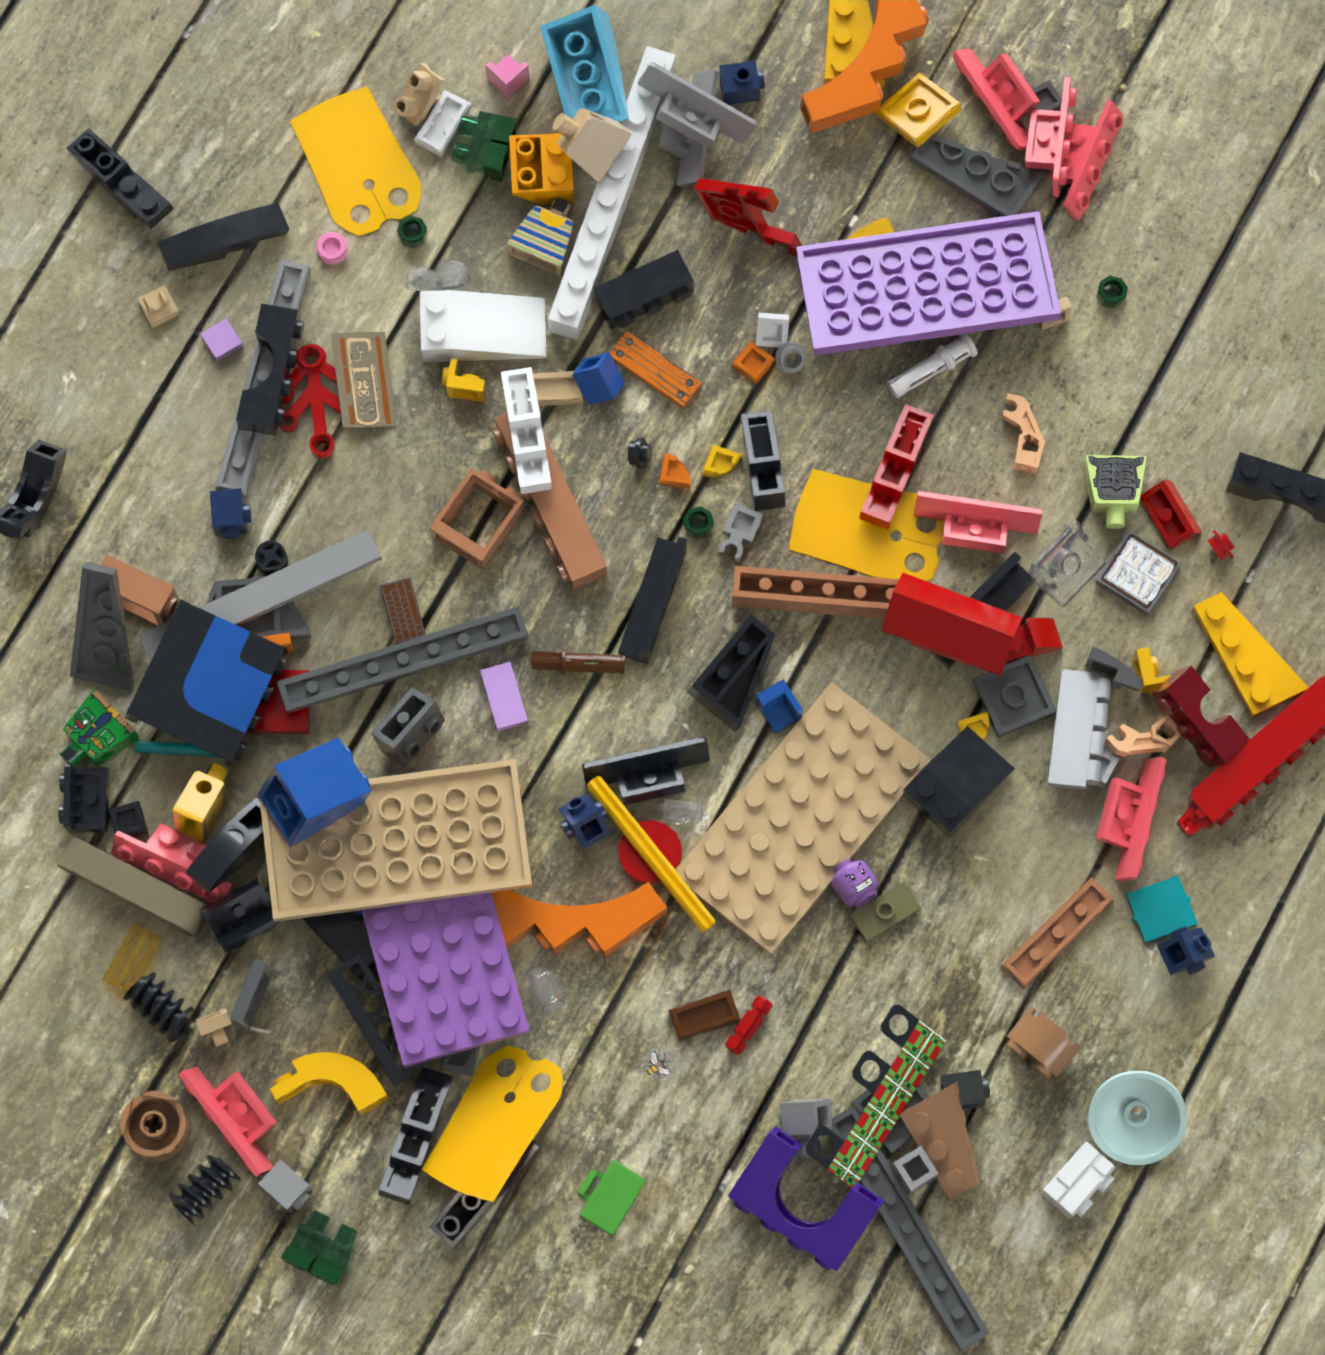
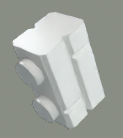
M1085 1142L1043 1189L1041 1194L1068 1219L1071 1220L1075 1214L1082 1217L1093 1204L1089 1199L1097 1189L1103 1193L1115 1178L1111 1173L1116 1167L1092 1145Z

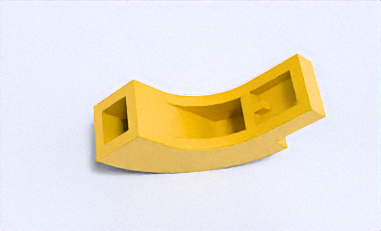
M333 1052L312 1053L293 1060L292 1063L297 1073L291 1075L289 1072L280 1076L273 1082L275 1086L270 1088L275 1100L280 1105L311 1086L318 1084L333 1085L347 1093L360 1116L389 1100L376 1076L366 1066L349 1056Z

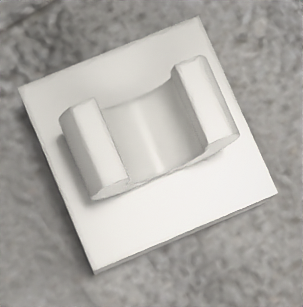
M759 312L756 346L779 348L787 343L790 315Z

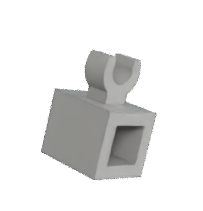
M830 1098L796 1099L780 1103L779 1121L782 1131L789 1136L799 1135L798 1142L802 1144L798 1151L799 1158L810 1157L806 1153V1145L817 1127L826 1126L833 1131ZM817 1138L814 1143V1149L818 1155H821V1143Z

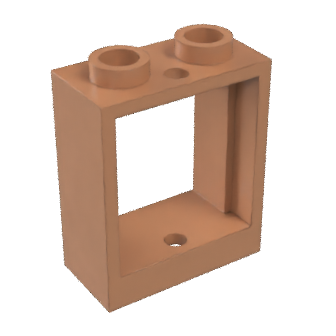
M471 468L430 526L431 538L483 570L524 512L523 497L511 487L504 489L496 484V479L488 472L481 470L479 473ZM475 488L510 509V512L485 548L449 526Z
M106 554L101 565L117 569L123 610L157 627L170 621L180 601L174 586Z

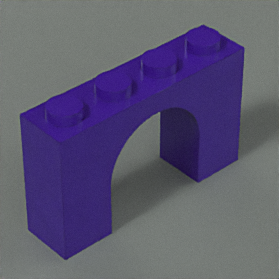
M775 1126L764 1139L728 1197L734 1200L733 1205L740 1211L747 1214L751 1212L760 1218V1223L766 1229L772 1232L779 1231L788 1238L787 1242L792 1247L800 1251L805 1249L815 1256V1262L821 1267L828 1270L832 1268L837 1271L884 1200L857 1182L851 1188L836 1213L829 1219L821 1222H807L795 1217L783 1203L780 1185L786 1169L802 1147V1144Z

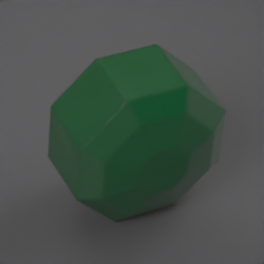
M412 215L400 220L397 228V236L402 245L411 248L424 244L428 234L427 227L422 218Z
M1108 276L1100 281L1096 297L1102 306L1116 308L1125 302L1128 287L1122 278Z
M702 506L689 509L683 518L685 533L694 539L708 537L714 528L712 513Z

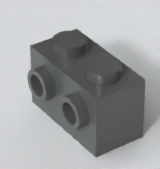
M411 687L372 731L371 735L382 753L405 767L411 759H414L419 754L422 746L430 737L438 733L445 719L435 701Z

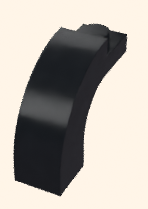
M37 440L27 450L22 473L15 491L7 504L0 509V533L2 535L18 539L22 536L29 538L36 530L48 509L59 483L67 454L66 449Z

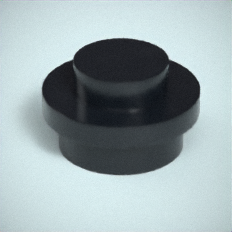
M638 437L637 440L629 442L628 461L630 465H636L638 469H644L646 463L651 461L652 448L650 444L646 443L644 437Z

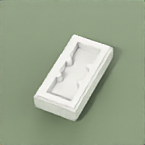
M444 90L414 139L415 144L442 157L472 108L471 103Z

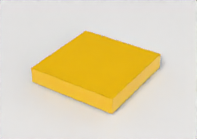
M919 72L879 107L876 114L878 118L918 148L958 114L962 107L960 102Z

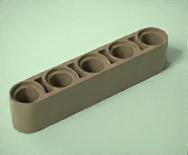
M73 837L57 864L58 867L67 873L191 937L195 936L205 918L201 910L207 906L202 902L79 838Z

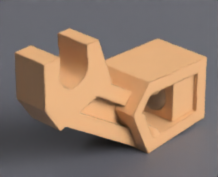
M1007 393L1005 403L1014 405L1016 410L1013 412L1004 410L1002 419L1017 427L1020 431L1013 469L1036 474L1045 440L1031 411L1030 403L1023 396ZM1025 441L1036 446L1037 453L1022 450Z
M1166 715L1152 725L1147 733H1139L1122 724L1116 732L1122 736L1123 741L1116 740L1111 734L1106 738L1105 744L1114 754L1123 757L1154 752L1166 753L1182 736L1177 730V725L1169 715ZM1161 729L1169 738L1165 739L1160 735H1156V733Z

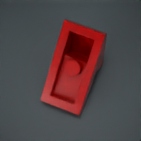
M1027 618L1024 625L1019 626L1006 664L1029 655L1035 657L1062 649L1063 646L1054 618Z

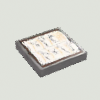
M1128 530L1096 578L1095 583L1148 616L1180 568L1182 562L1131 530Z

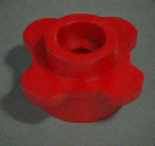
M1213 530L1214 536L1207 540L1221 561L1228 556L1233 559L1234 556L1230 551L1235 547L1225 532L1219 536L1216 530Z

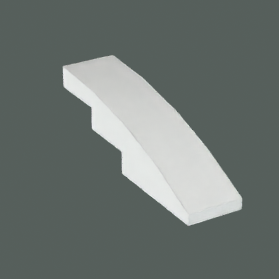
M532 367L501 372L521 494L551 490L552 484Z

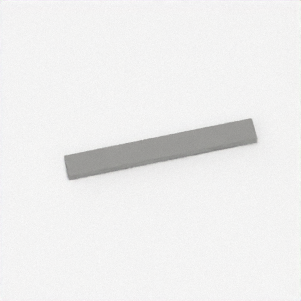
M280 259L268 305L298 309L299 312L311 271L310 266ZM258 341L255 345L243 390L254 388L263 383L273 368V355L267 348L259 344ZM238 405L215 489L218 491L241 488L243 496L246 497L264 434L239 430L236 421Z
M365 530L199 608L240 626L382 560V557L369 530ZM170 621L138 635L150 662Z

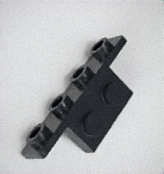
M700 737L582 764L586 788L587 784L597 776L602 777L606 784L617 782L624 806L686 792L680 768L709 762L708 743L706 737Z

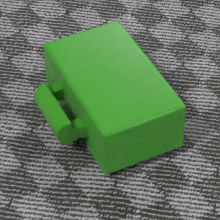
M615 1160L611 1161L605 1173L590 1170L577 1191L587 1201L579 1216L613 1236L646 1180ZM596 1176L600 1181L590 1196L585 1192Z

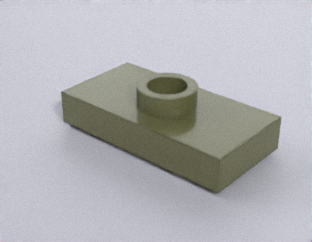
M902 882L849 914V917L867 943L919 912L921 907L905 882Z

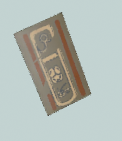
M385 332L331 333L343 428L397 426Z

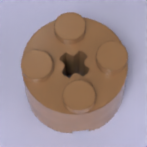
M1030 1006L1006 1036L1009 1040L1007 1043L1008 1048L1022 1060L1027 1055L1035 1061L1032 1064L1034 1069L1047 1080L1052 1075L1058 1078L1082 1047L1077 1042L1071 1046L1069 1044L1071 1040L1068 1039L1070 1035L1042 1013L1035 1017L1036 1010Z
M149 1091L141 1094L126 1105L121 1116L120 1129L126 1144L136 1155L148 1161L162 1162L176 1158L184 1149L190 1136V1121L186 1111L172 1096L160 1091ZM159 1120L162 1128L157 1129L153 1133L148 1127L149 1125H155L156 1121Z

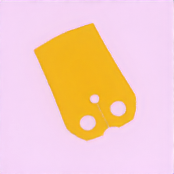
M368 86L328 99L290 121L309 161L334 222L350 233L361 236L380 229V225L386 219L400 220L418 209L421 198V181L389 128ZM368 179L373 180L375 183L372 190L365 189L363 186L364 181ZM402 188L406 190L408 200L404 205L395 206L391 204L388 197L393 189ZM357 205H364L370 210V217L364 223H357L351 218V210Z
M817 469L812 470L796 508L789 550L838 564L876 578L899 579L902 572L924 581L933 578L940 561L936 547H938L943 538L944 520L935 519L936 527L929 533L920 531L916 525V520L919 516H914L917 493L903 492L888 529L859 519L860 512L871 489V483ZM894 530L899 531L902 534L901 540L893 541L890 538L891 532ZM911 553L920 554L925 561L923 569L918 572L909 571L905 566L906 557Z
M509 1045L485 1058L477 1068L459 1105L422 1170L456 1191L494 1202L525 1150L558 1103L563 1085L561 1068L546 1059L532 1060L528 1057L527 1051ZM503 1059H512L516 1067L514 1072L508 1077H500L496 1072L497 1065ZM538 1074H547L550 1077L549 1087L543 1092H535L531 1087L532 1079ZM513 1092L516 1096L515 1100L511 1103H506L504 1100L505 1095Z

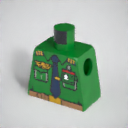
M94 689L64 726L63 731L72 742L59 755L67 764H72L73 766L84 756L95 766H99L140 738L133 727Z

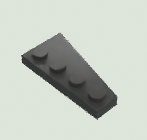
M934 134L921 146L916 147L909 158L911 162L999 217L1019 214L1046 175V172L1037 169L1033 171L1021 167L1020 163L1011 160L1008 162L992 157L990 153L981 150L977 152L965 148L964 144Z
M85 562L81 574L70 677L131 691L134 686L117 569Z

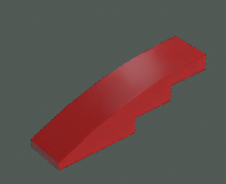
M907 404L904 405L860 512L859 519L885 529L889 528L932 423L933 414Z

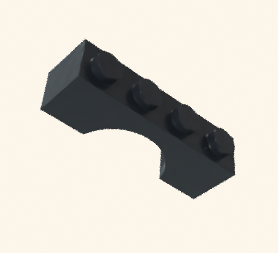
M261 303L255 334L258 343L267 348L273 355L274 364L270 375L263 383L254 388L242 390L236 418L239 430L276 436L278 426L282 427L284 424L286 409L282 408L284 397L289 398L292 387V379H288L290 368L296 367L298 350H294L296 339L301 340L304 331V321L300 320L298 309Z
M1239 452L1225 492L1253 501L1271 499L1290 503L1310 513L1315 521L1325 523V479Z

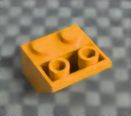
M562 134L509 136L513 196L541 205H552L555 198H560L569 204H574L572 159L557 144Z

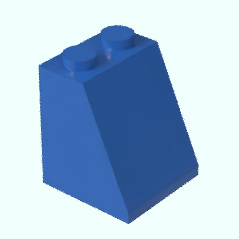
M338 737L274 765L259 790L258 796L289 847H292L362 806L372 790L370 789L368 778L359 771L354 763L350 749L344 746Z

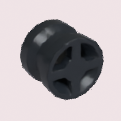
M273 540L265 541L257 547L255 560L263 575L268 576L288 566L286 551L279 542Z

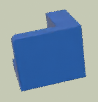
M610 352L584 358L572 374L588 405L614 399L624 386V380Z
M784 679L756 695V705L775 733H779L803 717V709Z

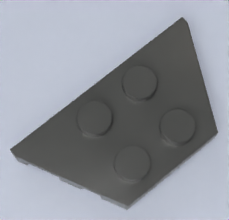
M264 577L215 581L210 590L207 603ZM293 601L239 626L261 637L290 633L291 639L312 638L308 625H306Z

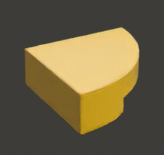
M713 444L702 475L706 477H720L730 473L740 463L742 454Z
M988 712L958 721L957 725L960 733L968 726L980 738L984 739L989 729Z

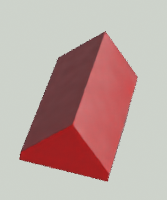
M902 572L893 590L881 631L911 641V646L1002 676L1022 617Z

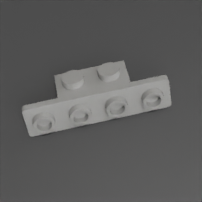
M654 62L648 65L638 81L639 86L663 99L656 116L657 120L708 149L715 141L718 131L743 144L756 127V120Z
M711 69L693 75L692 84L715 97L719 72ZM663 123L659 147L680 158L676 185L680 188L696 185L699 178H703L707 148Z

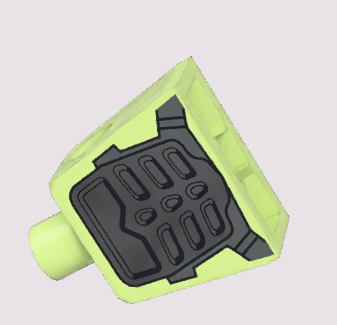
M1086 455L1083 471L1091 511L1094 513H1106L1107 528H1124L1125 513L1136 512L1140 501L1146 456Z

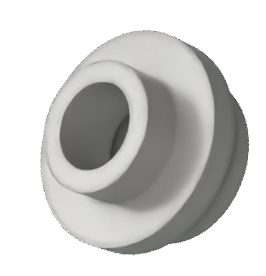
M785 343L776 351V365L785 373H796L804 367L806 353L797 343ZM790 352L795 353V359L792 362L785 361L786 354Z

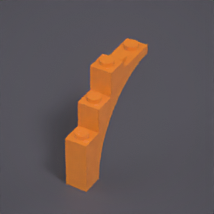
M876 0L875 23L870 37L859 55L833 80L813 91L803 94L801 97L799 108L810 134L878 112L881 99H883V91L878 81L901 74L904 61H906V54L901 43L922 37L929 22L924 6L920 7L917 0Z
M649 882L619 898L602 903L576 906L540 902L522 896L512 890L491 892L507 949L534 930H537L538 932L534 936L544 950L550 948L554 955L587 933L588 936L584 939L595 954L600 951L603 957L606 958L667 914V906Z

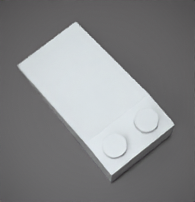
M455 290L420 291L421 353L423 362H449L451 358L458 361L547 358L545 298Z

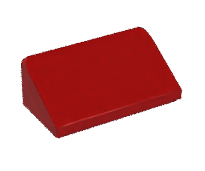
M1163 480L1140 495L1142 504L1170 550L1202 533L1172 481Z

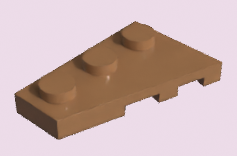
M957 1082L900 1114L918 1147L922 1146L939 1173L937 1179L949 1199L971 1189L980 1182L972 1144L969 1143L966 1130V1118L964 1110L961 1108Z

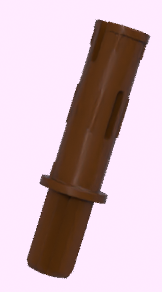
M562 649V652L533 651L531 654V669L561 671V674H564V671L624 674L625 655L565 652V649ZM584 662H601L602 664H585Z

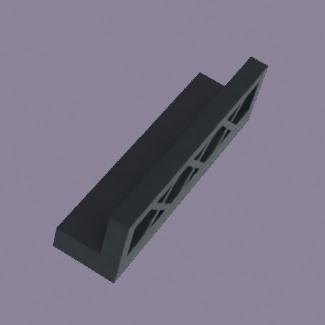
M678 536L675 543L657 537L618 650V655H625V658L648 665L687 552V539Z
M1014 552L969 598L1007 611L1035 583L1036 579L1020 566L1022 557ZM931 653L948 670L957 662Z
M360 953L326 973L395 1087L406 1081L405 1077L427 1065L426 1062H422L401 1071L394 1060L398 1047L396 1038L394 1042L382 1040L378 1034L380 1021L391 1022V1019L382 1016L384 1008L389 1014L384 993ZM356 963L359 964L364 973L361 987L348 984L342 974L343 971ZM367 979L374 990L365 988ZM352 989L360 991L358 999ZM364 992L377 995L381 1002L377 1015L365 1012L361 1002ZM369 1017L376 1018L375 1026L372 1024ZM386 1045L393 1046L391 1054Z

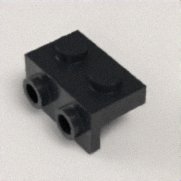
M65 764L64 773H61L59 777L60 791L64 793L63 805H59L58 809L60 824H63V827L69 833L108 832L109 769L107 767L75 768L72 764Z
M258 878L201 910L225 953L242 947L248 940L260 933L270 931L276 924L281 922H274L271 901Z

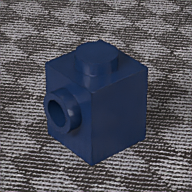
M756 60L719 65V81L724 103L731 105L759 101L760 89H765L763 71H757Z
M241 488L210 491L212 528L215 536H221L223 539L238 538L240 534L247 533L246 523H252L250 504H245Z

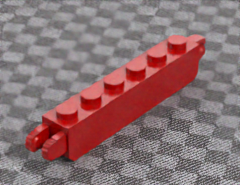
M1325 676L1319 678L1243 745L1226 763L1221 764L1191 791V794L1188 796L1189 808L1176 823L1178 828L1188 838L1205 827L1210 830L1216 823L1222 827L1235 815L1231 811L1239 803L1246 806L1257 796L1258 793L1255 789L1263 782L1266 786L1271 784L1281 774L1278 769L1287 762L1291 766L1304 754L1301 749L1309 741L1312 745H1315L1325 736Z

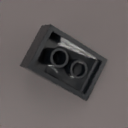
M967 726L903 789V797L945 835L951 838L1015 768Z

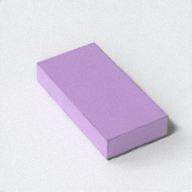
M511 662L480 670L497 731L527 724L528 719Z

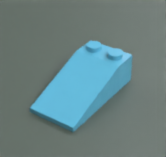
M593 5L540 26L565 115L573 119L577 111L584 108L620 123L629 120L617 46L608 13Z

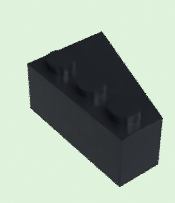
M751 614L687 690V693L731 730L736 732L742 725L744 715L776 634Z

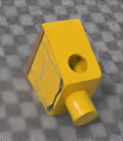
M212 763L206 774L200 771L194 772L173 808L175 830L204 844L206 843L226 800L225 783L223 781L228 774L227 769Z

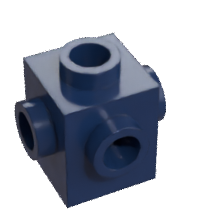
M586 793L571 799L566 805L559 808L564 819L560 822L563 832L568 839L574 837L583 850L611 834L604 820L608 816L599 801L594 803Z
M1187 926L1171 932L1169 934L1170 939L1157 945L1170 975L1187 971L1188 975L1195 974L1206 968L1204 962L1215 957L1211 948V942L1202 927L1189 930Z

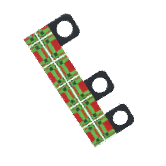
M894 1005L881 1024L883 1034L902 1048L893 1064L890 1066L872 1051H866L862 1054L852 1071L854 1080L874 1095L846 1140L844 1141L826 1126H819L806 1145V1153L851 1188L857 1182H860L900 1114L946 1040L900 1005ZM901 1014L908 1021V1029L903 1035H895L890 1030L889 1023L894 1015ZM868 1060L875 1061L880 1069L878 1078L871 1082L866 1081L861 1075V1067ZM821 1135L829 1136L833 1141V1150L825 1157L818 1155L814 1149V1143Z

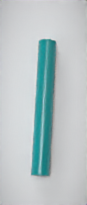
M136 740L135 753L218 757L190 743Z

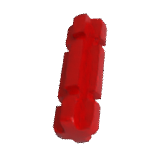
M758 995L751 1004L752 1010L748 1009L734 1029L736 1034L734 1036L731 1034L726 1041L725 1047L730 1052L736 1055L742 1054L747 1046L745 1044L746 1040L750 1041L764 1021L762 1016H767L772 1009L773 1004L763 996Z

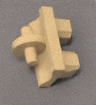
M419 63L416 71H410L406 79L407 88L403 96L396 98L392 108L413 125L421 127L432 105H436L439 101L440 95L438 93L445 79L434 73L427 64Z

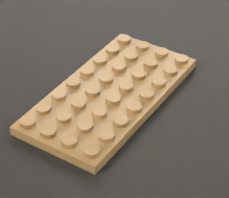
M831 682L675 870L700 900L772 956L831 884V880L836 874L835 867L846 859L851 860L902 798L903 789L931 759Z
M516 759L370 778L368 781L372 791L362 806L292 847H289L260 799L274 922L533 887Z

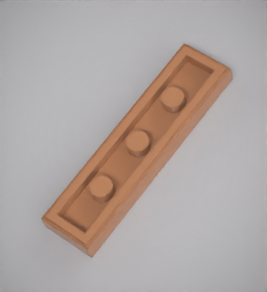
M1091 877L1001 965V968L1024 990L1114 901V898Z

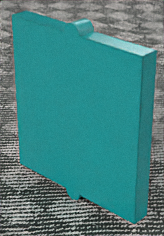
M1179 875L1126 893L1134 915L1132 921L1137 923L1144 943L1168 936L1171 932L1184 926L1190 928L1198 924L1190 905L1191 897L1186 895Z

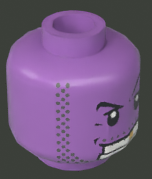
M846 859L835 867L836 874L831 880V885L845 905H855L856 908H861L878 895L876 890L879 887V881L865 861L857 860L852 862L850 859Z

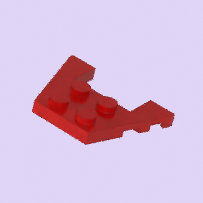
M699 178L694 190L711 219L744 234L748 230L754 231L759 234L764 243L773 247L775 242L789 247L788 254L797 257L796 247L802 246L797 235L769 226L762 215V210L774 213L779 204L772 189Z

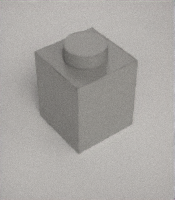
M922 1146L895 1161L891 1167L908 1196L934 1181L939 1174Z
M281 1159L258 1183L289 1214L294 1209L300 1211L311 1198L308 1194L312 1190L310 1185Z

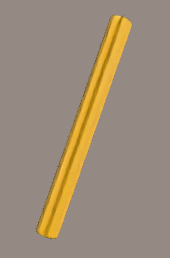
M597 776L587 784L590 793L602 804L609 817L701 932L709 930L715 924V919L602 777Z

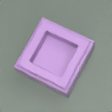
M227 318L200 333L201 338L217 362L243 347V342Z

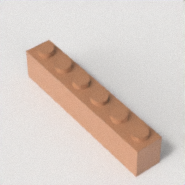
M505 413L495 418L496 429L492 430L498 446H505L509 456L505 457L506 463L511 473L515 474L517 473L508 414ZM544 436L552 489L521 495L525 502L531 501L535 509L531 511L532 518L537 528L543 527L547 534V538H544V543L551 556L556 554L560 562L557 570L563 583L569 582L572 589L575 590L607 576V566Z
M735 566L732 607L885 619L893 590L899 579Z

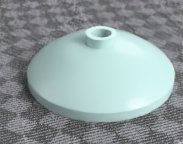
M1128 1071L1111 1077L1097 1089L1089 1105L1088 1124L1093 1140L1107 1156L1125 1164L1146 1165L1165 1158L1177 1148L1186 1131L1187 1112L1181 1094L1168 1080L1147 1071ZM1134 1106H1140L1143 1109L1137 1114L1131 1111Z

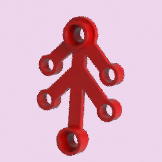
M307 344L298 350L297 367L288 377V379H292L289 398L284 397L283 404H288L294 399L293 390L306 375L308 387L285 414V419L290 418L294 420V423L289 427L280 426V429L285 433L294 432L298 427L297 420L311 404L315 434L309 442L310 450L316 458L327 459L333 455L335 443L333 437L327 433L323 402L340 415L341 408L339 397L321 385L320 374L337 385L336 370L327 363V356L322 347L316 344ZM314 356L317 358V361L314 364H308L306 362L307 358ZM322 443L329 446L324 452L317 450V447Z

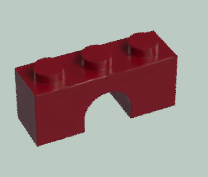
M1192 665L1176 670L1152 695L1157 700L1160 710L1169 715L1177 725L1179 734L1187 739L1196 749L1199 759L1208 764L1209 767H1214L1226 763L1250 739L1231 715L1215 719L1212 723L1205 720L1201 713L1200 704L1203 697L1211 689Z

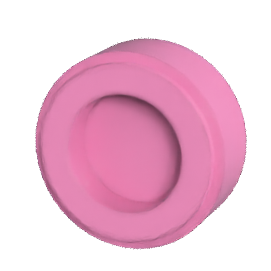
M328 232L323 234L317 241V253L324 263L335 265L341 263L346 258L348 253L347 242L341 234Z

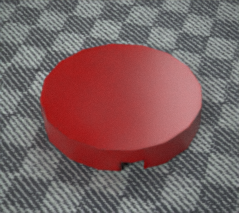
M656 820L638 822L673 868L676 869L682 858L681 842L676 832L667 824ZM623 834L618 851L619 862L624 871L634 881L643 884L647 882L650 884L661 883L660 879Z

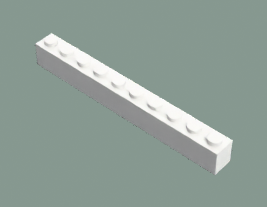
M646 46L626 102L629 120L622 122L632 135L600 183L597 182L548 317L549 332L577 341L594 298V287L599 284L657 123L656 116L663 102L662 98L639 86L638 81L651 62L660 65L672 73L676 70L675 54Z

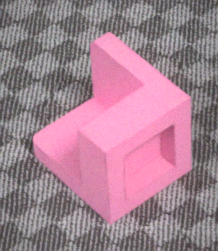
M509 55L496 66L491 61L485 65L487 80L507 99L530 80L529 66L525 62L519 65Z

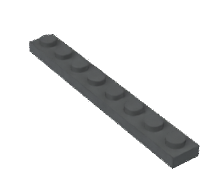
M518 606L277 681V686L286 713L289 714L528 639L529 635Z
M855 1106L832 1118L833 1132L844 1141L860 1117ZM879 1149L861 1178L860 1183L884 1200L877 1212L957 1347L962 1351L989 1335V1331Z

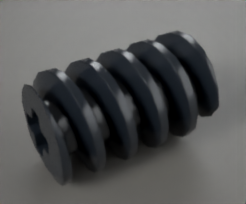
M153 972L143 976L133 984L123 999H131L130 1006L133 1009L140 1008L139 1014L143 1018L150 1016L149 1023L152 1026L159 1025L158 1032L161 1035L169 1033L167 1040L172 1043L179 1039L192 1024L193 1020L190 1016L194 1008L191 1006L182 1011L181 1007L185 1000L180 998L173 1002L172 998L175 991L172 989L164 994L162 991L166 982L163 980L154 985L153 981L157 974Z
M208 1155L206 1158L210 1167L199 1164L197 1169L201 1176L197 1177L189 1174L188 1179L191 1186L180 1183L178 1187L182 1195L169 1194L172 1205L193 1226H195L192 1219L193 1216L200 1219L205 1218L202 1211L203 1206L211 1210L215 1208L211 1200L212 1197L219 1200L224 1199L220 1190L221 1187L229 1191L233 1190L230 1178L242 1181L220 1157L216 1158Z

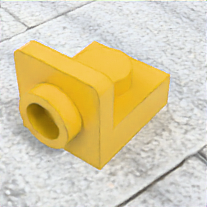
M451 358L449 368L444 367L442 374V386H446L447 397L484 402L486 394L485 380L473 374L457 376L459 369L458 360Z
M1149 647L1137 649L1132 659L1135 673L1142 680L1139 692L1140 694L1149 692V695L1153 696L1152 693L1171 675L1155 677L1159 672L1156 657H1151Z

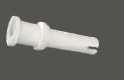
M967 333L959 334V338L945 346L939 345L935 353L927 359L887 381V386L892 395L898 399L944 370H954L956 364L969 356H977V349Z

